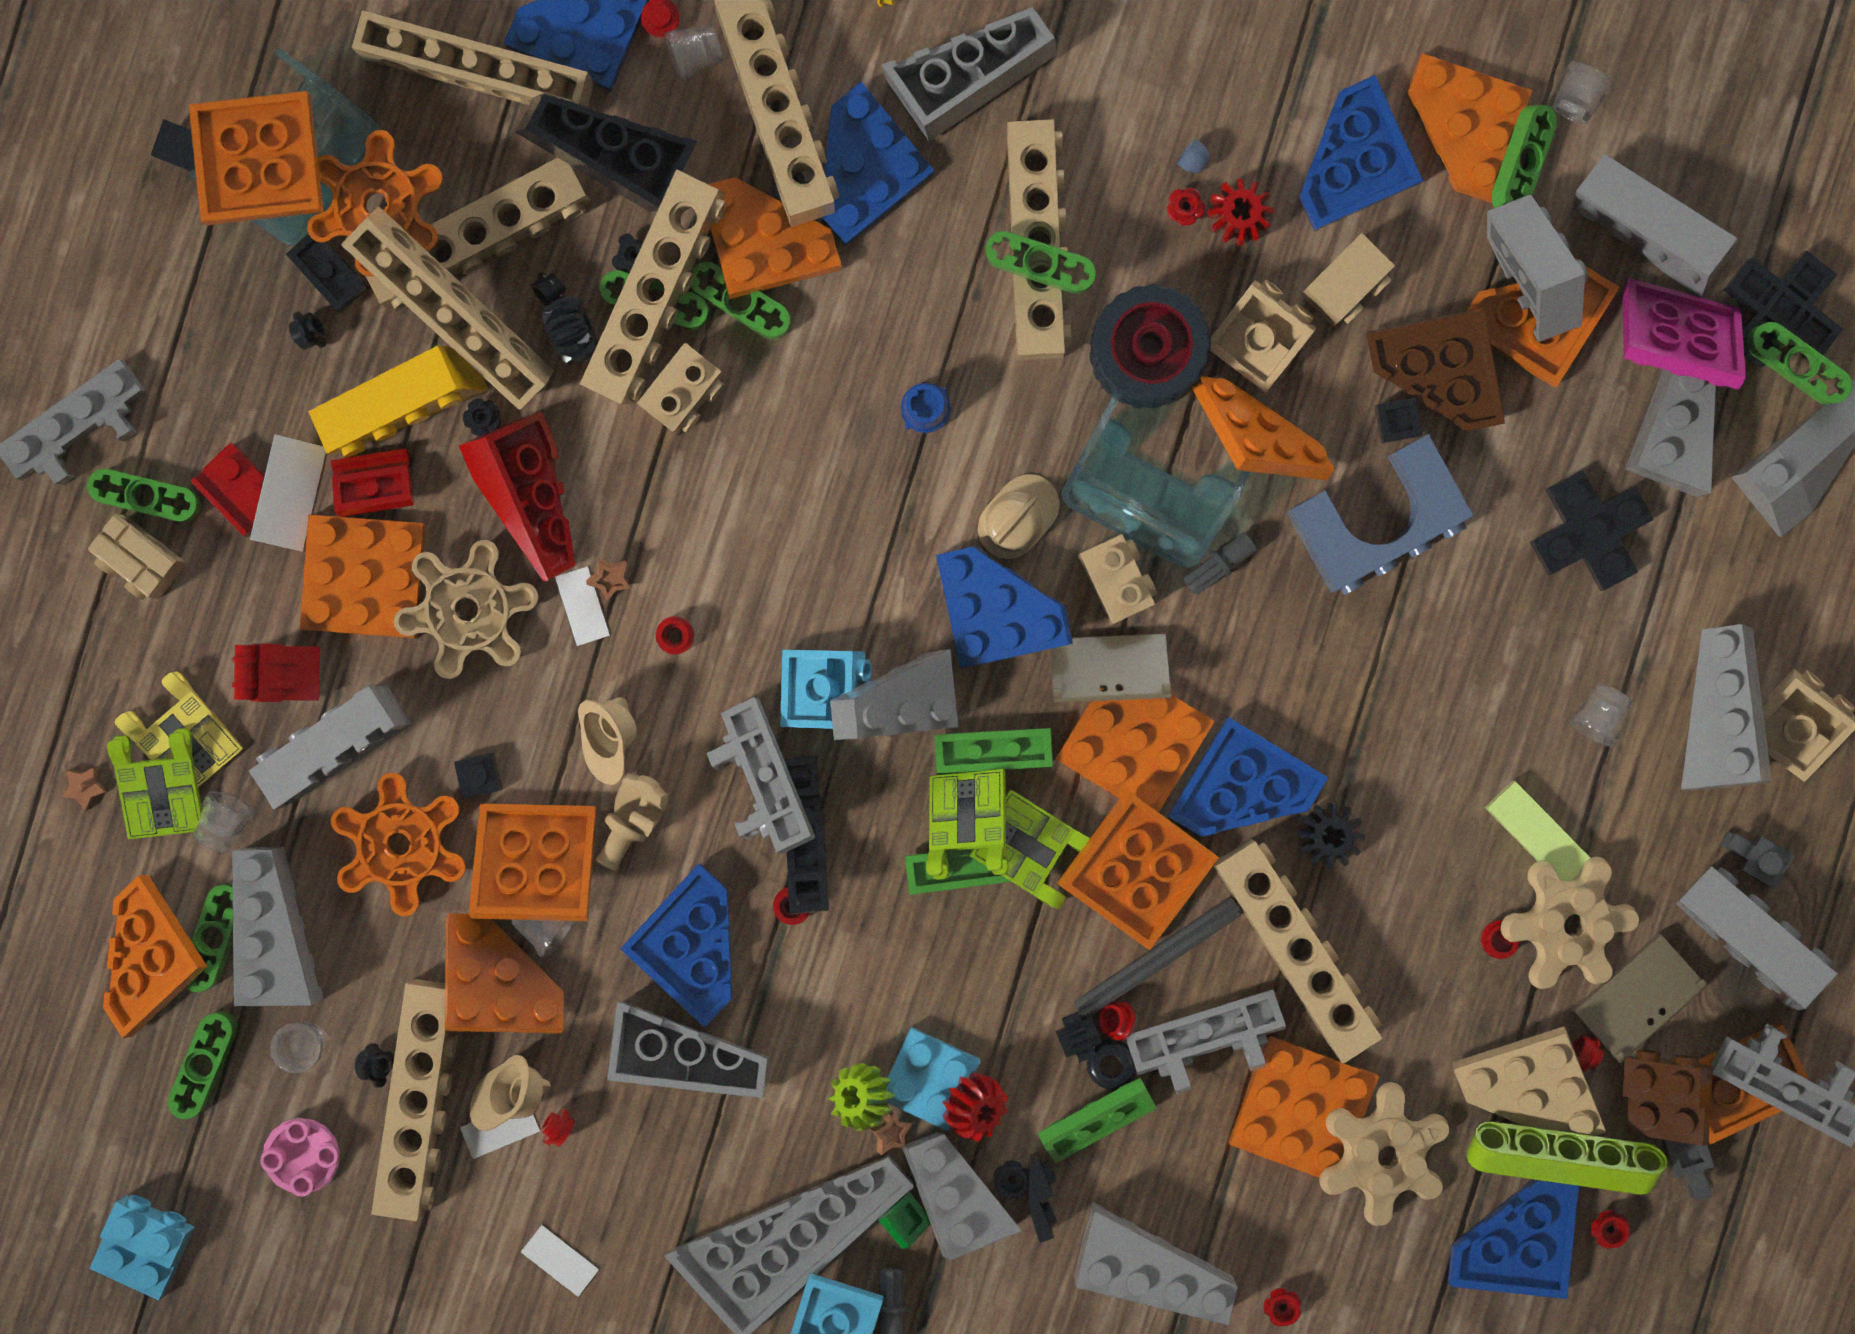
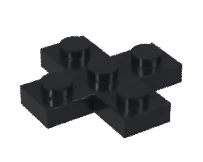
M1807 250L1798 256L1781 279L1754 258L1747 259L1723 289V291L1753 313L1742 327L1744 356L1759 368L1766 365L1750 353L1747 347V337L1753 328L1767 322H1775L1782 325L1824 355L1843 331V328L1813 304L1837 274ZM1771 332L1760 335L1764 340L1763 349L1769 347L1779 349L1771 341L1774 336Z
M1581 470L1545 489L1563 522L1560 526L1530 541L1547 575H1552L1583 559L1599 590L1604 591L1638 573L1620 538L1653 521L1654 518L1636 486L1630 487L1601 503L1584 471Z

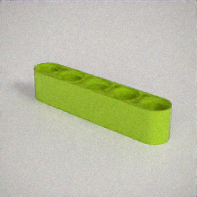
M1484 1122L1480 1124L1473 1135L1466 1154L1471 1166L1485 1173L1640 1195L1651 1193L1655 1189L1667 1167L1666 1155L1661 1149L1651 1144L1499 1122Z

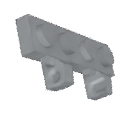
M118 359L0 443V457L17 480H24L35 471L39 475L46 472L54 484L64 486L75 478L74 475H70L65 469L66 463L62 456L68 453L66 449L96 427L103 428L106 425L115 429L117 432L116 438L120 441L126 442L138 432L126 417V414L132 411L128 404L146 391L125 361Z
M753 697L722 712L721 715L729 734L723 737L724 745L706 754L711 766L716 770H722L723 765L729 762H733L739 768H743L756 803L753 805L756 812L750 814L747 821L743 823L734 822L739 837H744L746 840L759 834L764 839L770 837L776 853L779 854L790 851L816 838L760 699Z
M1272 989L1132 1033L1126 1041L1137 1075L1158 1069L1161 1078L1170 1075L1176 1095L1191 1091L1185 1067L1193 1064L1192 1058L1232 1046L1234 1051L1243 1049L1250 1072L1264 1068L1266 1062L1260 1047L1268 1044L1266 1035L1284 1030L1286 1025L1274 990Z
M1769 1024L1765 1025L1757 1040L1750 1038L1746 1046L1728 1036L1725 1038L1711 1063L1714 1075L1852 1148L1855 1143V1104L1850 1102L1854 1093L1848 1090L1855 1079V1071L1839 1061H1835L1836 1068L1833 1073L1826 1075L1825 1081L1817 1078L1815 1083L1782 1066L1781 1062L1783 1059L1777 1056L1779 1052L1777 1046L1781 1039L1787 1038V1035Z

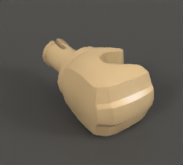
M628 773L622 779L623 782L615 798L614 813H608L604 821L610 826L609 828L612 831L595 859L604 867L617 871L630 844L637 841L645 842L668 805L669 795L652 777Z

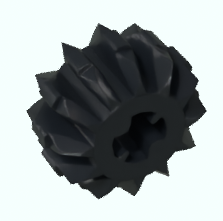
M573 296L564 299L561 297L552 301V304L543 307L542 320L545 325L544 329L559 359L568 365L589 359L597 347L598 340L595 336L591 320L581 301Z
M1329 802L1326 814L1321 806H1313V812L1317 819L1313 820L1311 817L1303 815L1301 820L1305 824L1310 825V829L1298 830L1297 836L1310 839V841L1302 844L1300 849L1303 853L1314 850L1310 859L1312 863L1318 864L1324 857L1325 867L1333 869L1335 856H1337L1338 861L1343 866L1349 864V859L1345 852L1349 851L1357 856L1360 854L1359 848L1353 846L1352 843L1353 840H1365V835L1352 831L1359 827L1362 821L1360 818H1353L1347 821L1351 815V808L1345 806L1338 813L1337 804ZM1328 826L1339 830V836H1334L1338 839L1334 844L1322 839V835H1327L1324 830Z

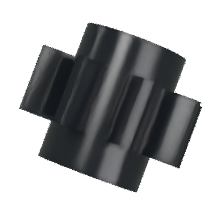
M1075 1012L1061 1018L1064 1027L1056 1030V1034L1066 1058L1076 1054L1080 1063L1097 1056L1093 1047L1102 1044L1092 1017L1090 1016L1082 1020L1079 1012Z

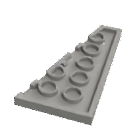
M886 1155L665 1252L664 1257L734 1334H751L806 1284L809 1273L818 1274L912 1189L914 1182L889 1155Z

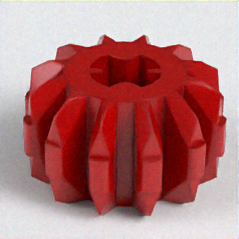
M1238 178L1235 182V191L1230 184L1225 182L1220 187L1222 195L1212 194L1210 201L1216 207L1208 209L1207 217L1219 219L1211 226V231L1215 233L1224 229L1226 231L1222 237L1224 243H1228L1232 234L1236 235L1238 246L1245 244L1246 234L1250 240L1257 242L1260 239L1258 229L1268 231L1271 224L1264 217L1272 216L1274 208L1262 206L1270 198L1268 192H1264L1259 196L1255 194L1259 183L1254 181L1249 189L1246 190L1244 180ZM1235 205H1239V209L1242 206L1247 208L1248 213L1245 216V220H1242L1241 215L1238 219L1232 215L1236 208Z
M974 1072L968 1078L960 1076L958 1086L956 1088H949L951 1092L950 1098L942 1102L946 1107L942 1117L949 1124L952 1132L961 1138L964 1137L979 1142L983 1136L992 1137L993 1128L995 1126H1002L1000 1122L1001 1116L1009 1112L1004 1105L1009 1097L1002 1090L999 1082L990 1076L986 1077Z

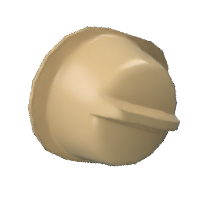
M1031 474L1015 477L987 505L979 518L978 534L981 543L988 552L998 558L1005 559L1023 556L1047 532L1058 516L1060 505L1057 491L1050 481L1039 475Z
M620 697L602 703L585 700L580 703L578 708L584 759L596 779L604 784L614 785L620 782L625 774V751L636 738L637 726L624 698Z
M514 1055L503 1064L486 1074L474 1089L469 1112L472 1124L479 1130L489 1131L509 1119L527 1118L533 1115L540 1105L542 1096L550 1089V1082L543 1079L536 1069L528 1066V1062L523 1056Z

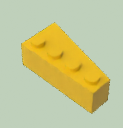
M437 345L308 412L326 453L343 454L346 458L366 449L365 444L374 440L377 442L393 437L398 433L397 430L425 421L431 415L457 405L489 389L484 377L451 346Z

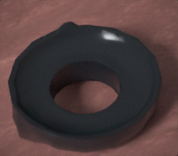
M1113 1039L1103 1040L1102 1044L1093 1047L1097 1056L1086 1060L1087 1072L1091 1080L1099 1087L1108 1090L1118 1089L1121 1085L1129 1083L1137 1073L1129 1047L1121 1041ZM1114 1055L1121 1059L1123 1068L1118 1075L1107 1076L1101 1071L1100 1063L1104 1057Z

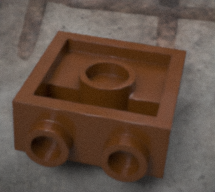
M1639 1049L1636 1050V1055L1625 1057L1623 1096L1629 1097L1627 1134L1699 1146L1708 1145L1713 1066L1699 1064V1057L1689 1055H1675L1674 1060L1661 1058V1052Z

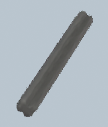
M1231 897L1225 899L1075 1001V1007L1083 1018L1094 1015L1240 917L1242 914L1240 907Z

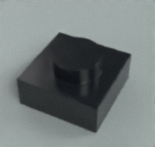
M1415 397L1374 406L1381 444L1422 436Z
M494 753L454 762L462 799L503 790Z

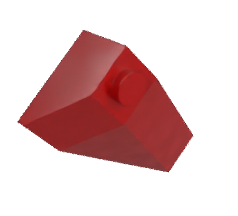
M542 411L534 412L458 445L474 482L542 580L548 581L576 566L569 520L562 513L560 495L564 494L563 482L557 481L554 460L559 459L557 445Z

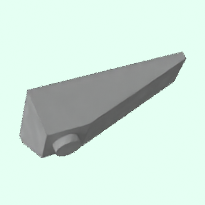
M1852 380V391L1847 399L1840 403L1820 405L1731 476L1779 537H1782L1813 512L1855 447V380Z

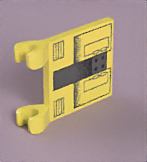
M175 671L167 674L162 679V684L179 700L177 704L148 729L145 728L139 717L132 711L118 716L115 724L137 744L150 760L174 757L169 746V735L177 729H189L192 735V756L199 788L240 753L244 746L195 693L186 678L180 672Z

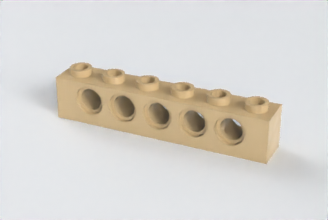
M714 0L716 14L790 226L794 227L834 214V200L839 199L838 189L833 176L826 178L821 164L827 163L821 141L813 142L809 128L814 127L810 109L807 104L800 105L796 94L802 91L795 68L791 70L787 68L784 57L789 56V51L783 34H775L772 22L776 21L777 18L772 1ZM756 29L761 31L763 36L758 40H748L744 37V34L749 30ZM762 65H771L776 69L770 76H761L756 72ZM775 100H783L789 105L782 112H774L769 108V105ZM793 135L798 137L801 143L797 147L787 148L781 144V141L785 137ZM801 171L810 172L814 176L813 180L807 184H799L793 177Z
M363 10L352 44V49L363 60L526 105L530 104L533 97L545 93L588 107L595 84L586 71Z
M1054 119L1007 122L1011 233L1029 238L1035 232H1043L1049 237L1050 246L1067 251V247H1060L1059 232H1066L1065 208L1058 209V193H1064V170H1056V155L1063 154L1062 131H1055ZM1038 155L1046 161L1047 166L1042 171L1034 172L1025 165L1026 159L1030 156ZM1032 194H1042L1047 198L1048 206L1043 210L1036 211L1028 206L1027 199ZM1021 245L1020 253L1012 251V256L1018 257L1015 266L1023 267V257L1028 247ZM1037 252L1030 257L1029 266L1034 272L1038 270L1047 272L1052 266V261L1046 253ZM1058 258V267L1052 278L1060 280L1061 271L1068 270L1062 268L1066 261L1065 259ZM1013 274L1017 360L1063 358L1065 348H1071L1072 346L1071 324H1063V309H1070L1069 292L1051 286L1037 288L1030 279ZM1038 309H1047L1052 313L1054 321L1047 327H1039L1033 322L1032 314Z
M557 157L431 224L437 231L438 241L436 246L427 252L436 259L437 250L441 246L450 245L452 248L451 257L446 262L440 264L453 276L460 272L469 274L484 265L482 260L494 254L503 256L518 247V241L528 236L533 239L546 234L552 229V223L562 218L567 221L580 216L586 211L585 206L592 202L573 166ZM547 191L554 192L555 200L550 207L539 208L537 206L538 197L542 193ZM513 209L520 210L519 222L514 226H504L503 218L505 214ZM478 227H484L486 229L484 241L477 245L470 244L469 237L471 232ZM366 276L382 306L389 310L392 308L401 310L407 307L375 276Z
M676 169L580 385L621 405H630L632 399L635 401L639 399L646 384V380L642 377L648 364L654 365L660 355L662 345L658 342L664 329L669 330L677 317L678 309L674 307L680 294L685 295L693 282L694 274L691 273L693 265L697 258H703L709 247L710 238L707 237L713 222L717 224L725 212L727 202L723 201L726 195L725 192ZM693 208L697 214L696 224L692 228L685 230L681 225V216L684 211ZM677 244L680 248L681 256L676 264L670 266L665 260V251L670 245ZM659 279L664 285V294L661 299L653 301L649 296V286L653 281ZM643 315L648 321V329L644 335L638 337L633 331V322L636 317ZM624 350L628 351L632 357V365L625 372L621 371L617 366V357Z
M379 206L341 244L516 408L521 410L546 385L554 370Z
M1249 839L1218 859L1213 866L1333 1053L1344 1064L1382 1040L1381 1035L1377 1031V1028L1382 1024L1370 1006L1362 1008L1355 997L1361 992L1349 973L1342 976L1334 963L1340 959L1327 940L1321 943L1313 930L1319 926L1307 908L1300 911L1292 898L1298 894L1285 875L1279 878L1271 865L1277 861L1264 842L1258 845L1256 841ZM1255 873H1264L1267 877V886L1260 893H1252L1248 888L1249 878ZM1276 906H1285L1288 910L1286 922L1279 926L1272 925L1269 920L1271 910ZM1300 938L1307 939L1309 943L1308 953L1301 958L1292 957L1290 952L1292 943ZM1321 971L1328 972L1330 975L1329 985L1323 990H1314L1311 984L1313 976ZM1341 1004L1349 1005L1351 1008L1349 1019L1343 1023L1334 1022V1009Z
M413 979L405 983L371 1215L418 1221L426 1213V1210H431L433 1205L435 1188L430 1187L432 1172H437L441 1154L440 1149H435L437 1134L443 1133L446 1122V1111H441L443 1096H448L452 1081V1074L447 1072L448 1059L454 1057L458 1040L457 1035L452 1034L453 1031H445V983ZM425 1014H431L437 1018L439 1029L436 1033L425 1029L423 1025ZM424 1052L431 1056L433 1060L432 1070H424L418 1065V1053ZM413 1091H420L426 1096L428 1101L426 1108H418L413 1104L411 1099ZM408 1129L416 1130L421 1135V1146H413L407 1141L406 1131ZM401 1168H409L415 1173V1184H407L402 1180L400 1176Z

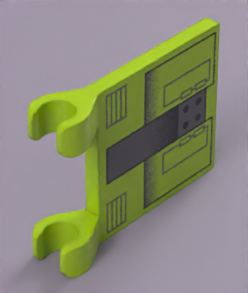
M177 729L169 735V746L174 756L171 758L131 762V741L128 736H116L107 743L108 754L114 765L128 839L198 832L206 829L192 756V735L189 729Z
M998 769L930 776L927 873L936 880L948 878L949 864L946 851L988 848L986 855L987 869L995 875L1006 874L1009 870L1006 850L1005 770Z
M1009 789L1006 794V850L1009 870L1001 876L1032 894L1048 906L1060 909L1066 901L1065 895L1044 884V881L1067 844L1080 852L1090 838ZM988 848L973 849L969 856L986 866Z

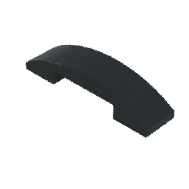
M817 757L784 759L816 837L786 852L790 914L829 911L826 845Z

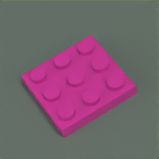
M1628 278L1623 288V358L1631 360L1638 365H1650L1668 370L1678 376L1687 375L1708 381L1715 386H1727L1739 390L1746 378L1741 308Z

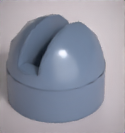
M1195 138L1179 156L1176 164L1190 173L1201 172L1209 164V151Z

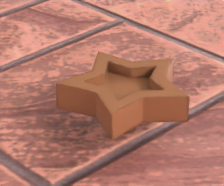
M598 558L597 572L586 580V584L601 589L606 601L618 590L631 589L629 582L624 577L627 566L626 560L610 564Z
M93 767L84 773L66 770L69 786L61 797L76 799L85 811L89 810L95 796L108 792L97 780V767Z
M893 1111L885 1116L884 1123L870 1128L878 1137L877 1153L881 1155L893 1147L902 1149V1146L905 1145V1135L913 1124L908 1120H899Z

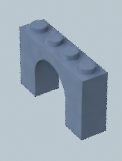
M1429 434L1387 456L1406 489L1410 500L1409 521L1403 532L1392 542L1374 545L1363 542L1353 536L1344 525L1326 490L1286 511L1330 593L1341 589L1343 595L1364 585L1363 576L1373 571L1376 572L1377 576H1380L1397 567L1398 563L1395 559L1409 552L1413 558L1432 548L1433 546L1429 540L1443 533L1444 537L1448 539L1467 528L1464 521L1473 517V514Z

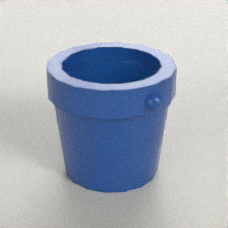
M931 383L916 384L908 389L901 403V413L905 421V428H911L916 432L924 434L936 432L942 428L949 419L951 410L949 398L946 395L947 389L945 387L940 388Z

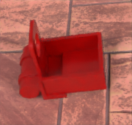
M265 643L235 645V656L232 658V662H234V682H232L234 700H250L251 702H282V700L319 701L320 647L283 646V644Z

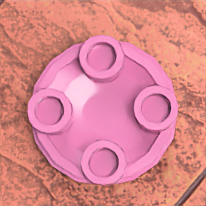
M296 1118L283 1122L270 1133L264 1144L260 1163L277 1186L296 1196L303 1197L313 1191L320 1190L332 1180L339 1167L340 1150L335 1136L325 1125L313 1119Z

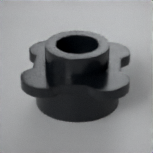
M626 233L621 235L618 240L620 247L617 255L612 258V265L616 270L622 271L626 269L630 272L636 258L632 259L630 254L636 252L638 256L643 242L634 239L631 234Z
M299 311L293 314L294 321L289 324V332L294 342L304 350L315 345L319 348H324L326 346L325 330L321 321L310 312L302 315Z
M376 1043L368 1044L365 1050L358 1054L355 1061V1072L359 1079L371 1081L376 1088L383 1087L387 1082L386 1076L389 1074L394 1063L393 1053L380 1050Z

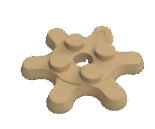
M480 540L473 544L468 561L462 567L455 569L444 566L433 553L423 552L418 554L413 559L412 571L425 584L426 597L418 606L400 609L394 617V626L400 634L413 636L418 633H428L436 638L439 651L434 660V668L436 673L444 679L456 678L463 670L466 656L475 650L488 652L496 663L505 667L515 664L521 655L520 646L507 632V621L514 613L533 609L538 602V592L529 583L506 586L497 581L494 576V567L498 560L499 552L496 545L489 540ZM463 599H471L478 606L477 615L470 621L459 619L455 613L456 605Z
M1591 857L1584 863L1579 876L1571 881L1561 880L1555 868L1545 861H1538L1529 868L1527 878L1529 884L1536 892L1535 905L1526 913L1507 915L1503 919L1500 929L1504 938L1511 942L1528 940L1535 945L1537 958L1529 970V980L1536 988L1547 989L1554 986L1561 972L1568 965L1579 966L1587 981L1593 984H1602L1611 978L1613 970L1610 962L1605 957V945L1613 938L1615 933H1626L1637 928L1639 916L1635 908L1628 904L1609 905L1606 903L1604 889L1611 878L1612 870L1604 858ZM1573 914L1579 915L1577 933L1567 934L1564 928L1566 919Z
M1387 1082L1378 1089L1376 1108L1368 1117L1356 1118L1348 1110L1336 1108L1326 1118V1128L1331 1135L1338 1137L1342 1141L1344 1154L1338 1163L1322 1171L1319 1179L1320 1187L1329 1195L1341 1194L1352 1187L1361 1189L1366 1197L1364 1217L1366 1221L1374 1226H1382L1390 1222L1393 1215L1394 1201L1400 1193L1412 1190L1420 1198L1431 1200L1437 1198L1443 1190L1441 1178L1437 1173L1427 1168L1425 1158L1431 1146L1447 1138L1449 1134L1448 1122L1443 1116L1435 1113L1429 1114L1419 1121L1408 1120L1404 1115L1405 1092L1400 1085L1394 1082ZM1387 1146L1395 1148L1390 1165H1380L1378 1160L1380 1151Z

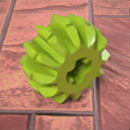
M857 1063L849 1068L839 1070L840 1079H834V1081L830 1082L835 1090V1094L827 1098L835 1102L836 1105L831 1114L841 1117L842 1126L853 1127L857 1131L868 1130V1128L884 1123L883 1115H888L892 1112V1109L887 1104V1100L895 1096L893 1093L887 1092L886 1089L891 1079L881 1077V1068L868 1066L865 1063Z

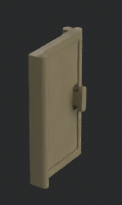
M1166 634L1072 638L1073 644L1048 649L1051 655L1054 703L1171 698Z
M1658 933L1619 967L1607 982L1600 984L1575 1006L1571 1012L1580 1018L1612 1056L1621 1063L1625 1060V1057L1633 1053L1707 987V983L1696 974L1663 935Z

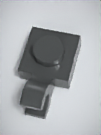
M1726 832L1719 844L1742 858L1737 869L1772 889H1776L1795 857L1758 835L1755 836L1751 843L1738 834L1734 833L1733 835L1730 832Z
M1661 1139L1672 1175L1676 1178L1685 1176V1184L1690 1198L1695 1197L1696 1201L1712 1197L1703 1171L1714 1167L1708 1146Z

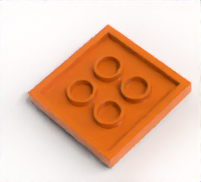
M307 91L189 104L200 218L203 224L213 225L323 212L312 99Z
M308 514L300 630L418 638V634L413 636L400 634L394 626V617L400 609L415 607L421 603L422 581L413 573L412 562L418 554L425 551L427 524Z
M1172 694L1171 698L1090 701L1055 759L1119 799L1128 789L1159 812L1215 721Z
M1126 789L1057 883L1145 948L1151 950L1219 857Z
M480 804L468 912L470 918L588 921L597 823L596 806Z
M1268 1034V1044L1262 1048V1054L1266 1062L1265 1067L1255 1070L1252 1075L1228 1143L1236 1148L1320 1178L1322 1171L1338 1163L1344 1154L1342 1141L1338 1137L1331 1135L1326 1128L1328 1114L1336 1108H1344L1356 1118H1364L1379 1076L1376 1073L1349 1063L1342 1064L1338 1059Z

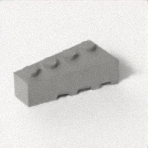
M1606 154L1601 157L1575 193L1574 205L1577 206V211L1583 217L1593 222L1597 221L1617 239L1625 242L1697 297L1703 298L1728 265L1738 239Z
M1738 624L1702 629L1681 790L1697 791L1772 783L1753 628Z
M370 684L356 692L353 698L343 705L335 706L321 716V720L313 726L303 727L288 737L290 742L279 750L277 747H273L258 756L256 760L259 764L250 769L249 772L274 810L285 808L411 726L412 723L388 686H374Z
M1092 1201L1074 1273L1076 1288L1229 1325L1238 1289L1232 1275L1189 1252L1182 1251L1165 1239L1150 1234L1137 1227L1131 1221L1118 1217Z

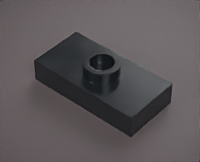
M307 234L286 253L289 259L340 314L369 289L328 242H317Z

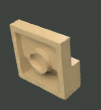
M1255 280L1209 339L1211 340L1210 351L1266 393L1313 334L1316 326L1311 323L1314 316L1306 308L1297 303L1291 308L1280 299L1283 292L1277 286L1267 280H1264L1262 284Z
M1792 669L1767 696L1768 702L1763 707L1769 756L1805 782L1855 730V715L1853 714L1855 706L1840 694L1832 698L1821 689L1825 684L1810 671L1806 670L1801 675L1795 669Z

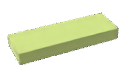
M1511 781L1485 807L1537 861L1550 863L1555 868L1558 877L1563 881H1571L1577 878L1582 871L1584 863L1590 859L1516 781Z

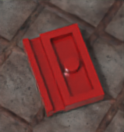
M230 442L203 468V471L197 477L191 480V483L242 536L249 537L251 535L265 475L234 443Z
M405 448L330 460L333 469L334 512L337 516L344 517L415 505L412 470L409 461L411 458L408 450Z

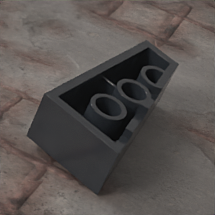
M545 93L532 98L515 133L649 212L658 211L676 169L681 172L683 171L697 143L696 140L669 134L658 128L640 125L628 121V119L595 111L593 108Z

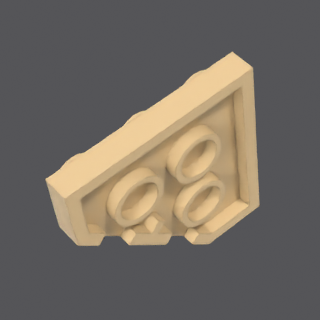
M1565 1026L1452 1062L1454 1073L1467 1103L1527 1127L1590 1136L1606 1133L1605 1125Z

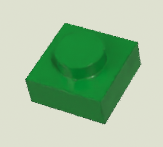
M907 1192L878 1219L901 1249L909 1248L930 1225L927 1213L910 1192Z

